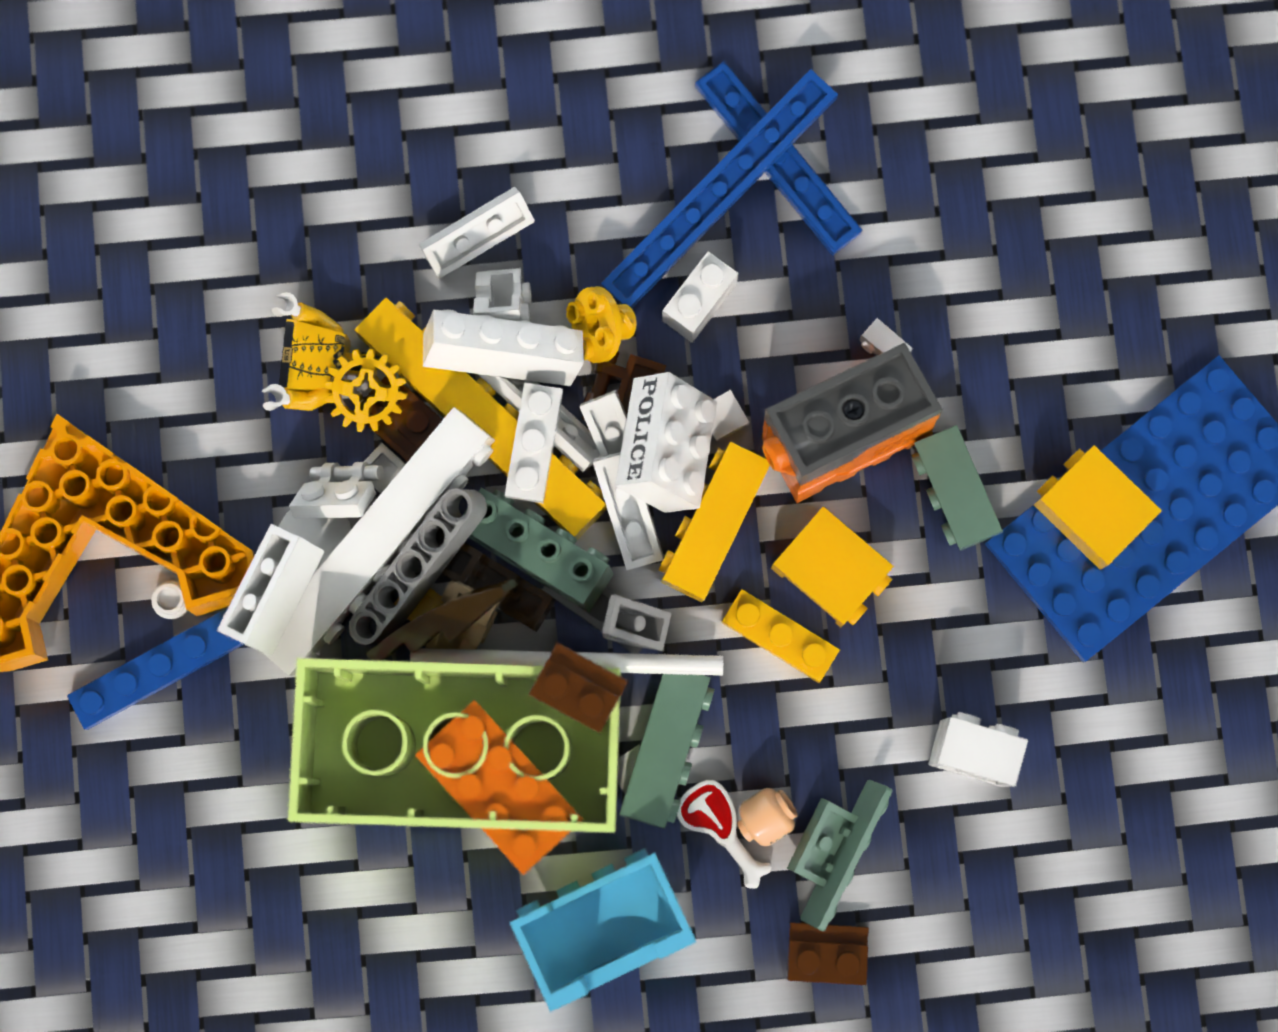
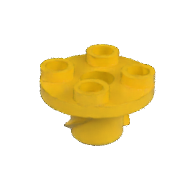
M587 287L577 295L574 302H570L567 305L566 316L572 324V329L583 330L584 360L592 363H602L611 360L616 355L621 340L630 339L636 331L637 320L633 309L627 304H617L611 293L603 287Z

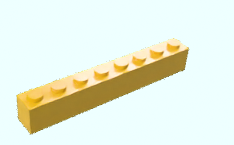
M386 297L354 329L358 337L369 348L375 349V353L380 358L387 353L389 355L387 364L390 367L400 364L401 367L396 373L400 377L407 378V383L444 418L455 407L493 437L495 441L490 446L493 452L488 460L508 478L519 412L509 403L504 407L493 398L496 391L481 377L475 381L466 372L423 367V333L425 328L421 330L412 322L415 315L402 302L398 301L394 305ZM552 453L544 504L534 503L561 529L567 531L578 540L607 510V506L603 501L602 490L591 480L587 484L583 483L575 475L579 469L566 456L562 454L557 458Z

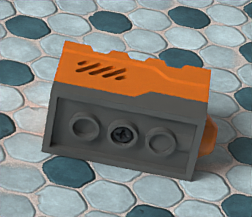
M902 343L765 409L762 449L771 468L781 473L796 503H799L821 492L825 487L837 481L842 482L854 476L858 471L870 465L875 466L903 449L914 447L915 442L932 436L936 420L939 419L942 407L905 343Z

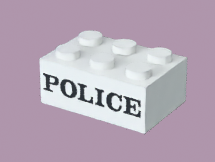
M670 372L634 378L615 486L664 513L699 509L704 489L717 401Z

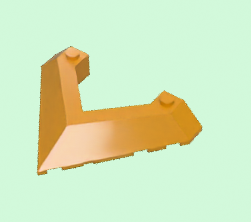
M56 414L50 426L52 431L43 449L40 448L26 477L28 480L22 494H18L0 532V672L13 671L48 660L40 623L96 530L177 574L185 607L195 616L229 607L255 556L254 552L116 456L59 414Z

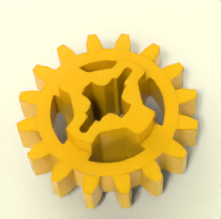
M370 348L366 357H362L359 349L352 351V361L344 355L338 358L342 366L341 369L336 367L329 368L328 372L335 378L334 381L324 382L323 387L332 390V395L326 397L324 401L325 403H335L336 408L331 413L332 417L338 416L341 413L345 416L342 426L347 427L354 421L357 422V432H362L366 424L370 423L372 430L378 431L379 420L382 419L384 423L390 425L393 423L390 412L402 413L403 408L397 401L407 399L408 394L404 391H399V386L405 384L407 378H397L395 373L401 366L400 364L393 365L392 367L388 366L389 355L387 353L380 359H376L375 349ZM362 365L360 375L354 380L343 379L351 368ZM377 368L385 373L391 386L383 385L377 377ZM368 377L369 387L375 389L376 394L370 395L364 403L363 393L357 391L356 387L364 384L365 379ZM342 395L348 396L355 404L354 412L346 406ZM389 401L383 411L370 415L372 405L375 402Z

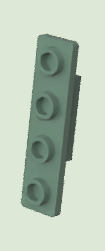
M867 780L851 813L828 800L820 799L787 866V869L816 883L800 917L802 921L824 931L828 923L834 918L837 904L845 888L853 879L854 869L863 851L867 849L871 842L872 832L880 816L884 814L888 807V800L892 793L891 788L875 781Z

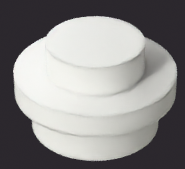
M166 581L155 588L151 602L154 611L159 616L166 619H177L188 611L185 607L179 582Z

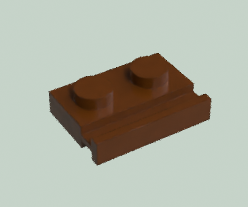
M385 376L381 382L383 385L391 386L388 377ZM403 384L399 386V391L406 392L408 398L397 401L403 408L402 413L398 414L391 411L390 415L392 416L393 423L387 425L381 419L379 420V430L373 432L408 462L443 419ZM375 389L364 398V403L370 395L376 394ZM389 401L375 402L372 405L370 415L383 411ZM367 423L366 426L372 430L370 423Z
M556 643L528 695L601 734L628 681Z
M789 922L787 981L867 985L869 927L828 924L826 929L821 931L807 923Z

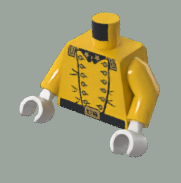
M280 293L275 296L284 299L287 308L284 311L281 308L274 307L272 308V313L279 317L292 315V319H286L279 384H271L262 390L264 393H272L276 401L264 403L263 408L271 411L283 405L285 409L313 411L327 404L324 399L332 395L331 389L323 387L324 382L334 381L335 378L328 372L329 368L336 367L341 369L342 366L338 358L342 355L350 361L353 360L352 353H350L351 341L344 334L342 326L324 312L302 302L297 303V299L291 293ZM362 365L351 368L343 379L347 380V375L359 376Z

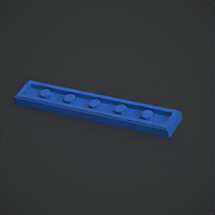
M725 61L695 82V88L739 142L767 114ZM793 144L765 172L832 256L862 234L863 230Z

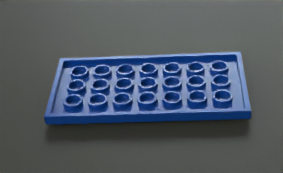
M1220 355L1101 450L1117 468L1162 510L1108 566L1100 570L1034 505L1006 526L1002 534L994 536L985 543L991 553L1083 663L1088 661L1278 506V423Z

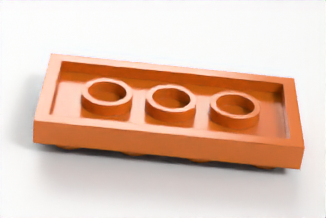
M476 700L471 702L461 712L469 715V717H455L428 742L430 759L436 767L448 773H463L473 768L480 760L484 749L482 735L485 730L488 738V752L484 762L475 772L465 774L459 778L447 777L439 774L429 765L423 747L415 754L420 762L472 819L489 820L490 812H496V820L571 823V814L578 815L577 823L584 820L548 779L536 780L531 777L543 776V774L511 739L509 740L508 749L504 747L507 734ZM511 761L519 771L530 776L521 777L515 773L509 766ZM481 828L522 875H525L571 832Z

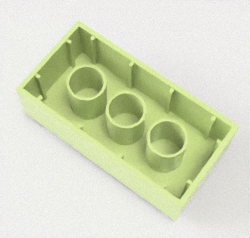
M297 658L288 822L616 832L621 697L601 734L528 695L544 666ZM605 668L621 677L620 669ZM476 700L507 734L504 747L508 749L509 740L511 739L543 774V776L531 777L536 780L548 779L584 820L577 823L578 815L571 814V823L496 820V812H490L489 820L472 819L420 762L415 754L423 747L429 765L436 772L447 777L459 778L465 774L475 772L484 762L488 752V738L485 730L482 735L484 749L480 760L473 768L463 773H448L436 767L430 759L428 742L455 717H469V715L461 712L471 702ZM511 761L509 766L515 773L521 777L530 776L519 771Z

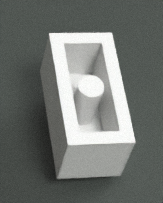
M878 318L861 335L859 340L862 342L861 346L870 354L880 355L902 343L906 344L910 353L913 350L911 346Z

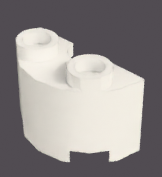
M521 268L476 272V298H474L473 315H490L498 319L512 321L527 320L531 322L529 307L531 305V288L529 282L523 283Z

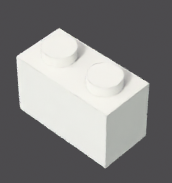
M707 251L663 309L662 321L693 343L737 285L738 272Z

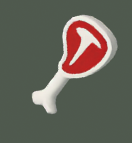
M704 780L695 784L679 799L681 801L677 813L679 822L690 831L711 835L717 843L727 849L742 868L745 887L750 889L757 888L760 883V877L770 873L772 866L770 863H761L755 860L738 839L736 832L737 813L729 793L716 780Z

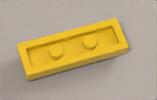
M741 589L721 622L818 683L821 682L840 651L834 645Z

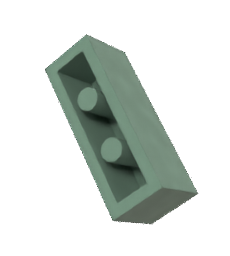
M955 425L915 442L917 452L912 454L911 457L919 476L927 473L932 487L926 489L934 511L942 508L947 522L942 524L941 527L949 546L957 543L959 550L962 551L1002 534L1001 525L958 426Z

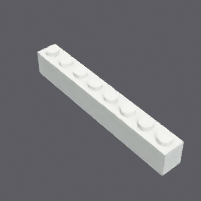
M453 407L314 573L273 655H265L289 676L296 675L297 658L320 659V656L317 655L318 651L326 642L330 645L341 635L345 629L341 624L350 613L354 614L367 597L366 594L375 583L377 584L440 498L448 490L454 488L463 489L469 480L465 476L474 465L480 467L493 452L490 446L495 439L461 410Z

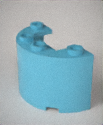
M642 849L624 858L626 866L615 870L613 864H610L591 873L594 881L582 887L579 886L578 881L572 882L556 890L559 898L541 907L538 900L516 910L519 918L510 922V925L550 1012L587 995L590 990L654 959H662L696 943L695 937L655 853L648 855L646 849Z

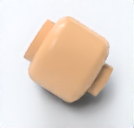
M764 788L741 803L739 809L741 820L737 822V825L747 841L755 840L762 846H770L794 830V818L798 814L792 801L783 790L776 792L772 788Z

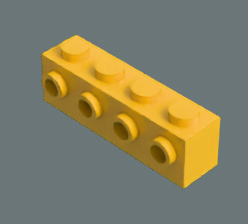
M731 441L725 450L718 447L708 467L715 472L709 484L704 483L700 508L696 509L692 519L684 516L675 534V537L681 539L675 553L670 550L667 551L658 571L664 573L661 583L701 603L705 600L770 467L767 459Z

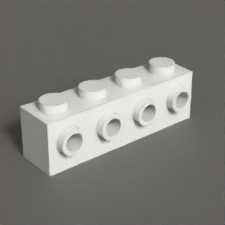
M433 310L423 333V367L571 386L584 364L583 330L569 329L562 325L548 326L534 324L527 320L512 321L498 319L490 315L477 316L458 313L454 310Z

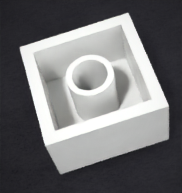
M960 712L957 715L952 714V717L940 720L928 765L999 787L1016 786L1028 742L1027 739L1018 737V729L1001 724L989 726V728L980 726V718Z

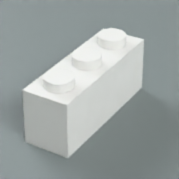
M270 524L217 631L272 656L325 551L295 534Z

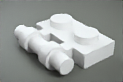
M355 462L352 466L324 463L322 467H311L309 472L311 482L302 485L289 505L293 517H362L376 495L372 481L383 479V467L381 465H370L368 462Z

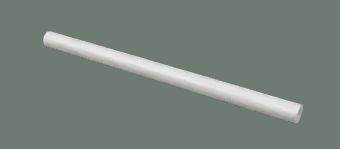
M421 648L415 653H410V662L544 666L552 651ZM576 652L603 668L620 669L621 673L723 675V656Z

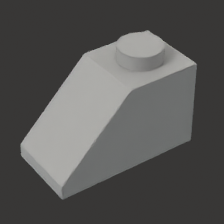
M611 594L602 631L603 638L631 647L663 651L671 613Z

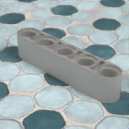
M454 488L448 490L440 498L351 617L349 632L354 641L363 645L379 644L403 625L484 518L487 503L480 492ZM463 497L468 502V510L464 516L459 511V503ZM440 528L445 533V540L441 546H439L436 540V533ZM417 558H419L422 564V571L419 576L414 572V562ZM394 588L399 593V602L396 606L391 599V593ZM372 618L377 625L374 635L369 630V622Z

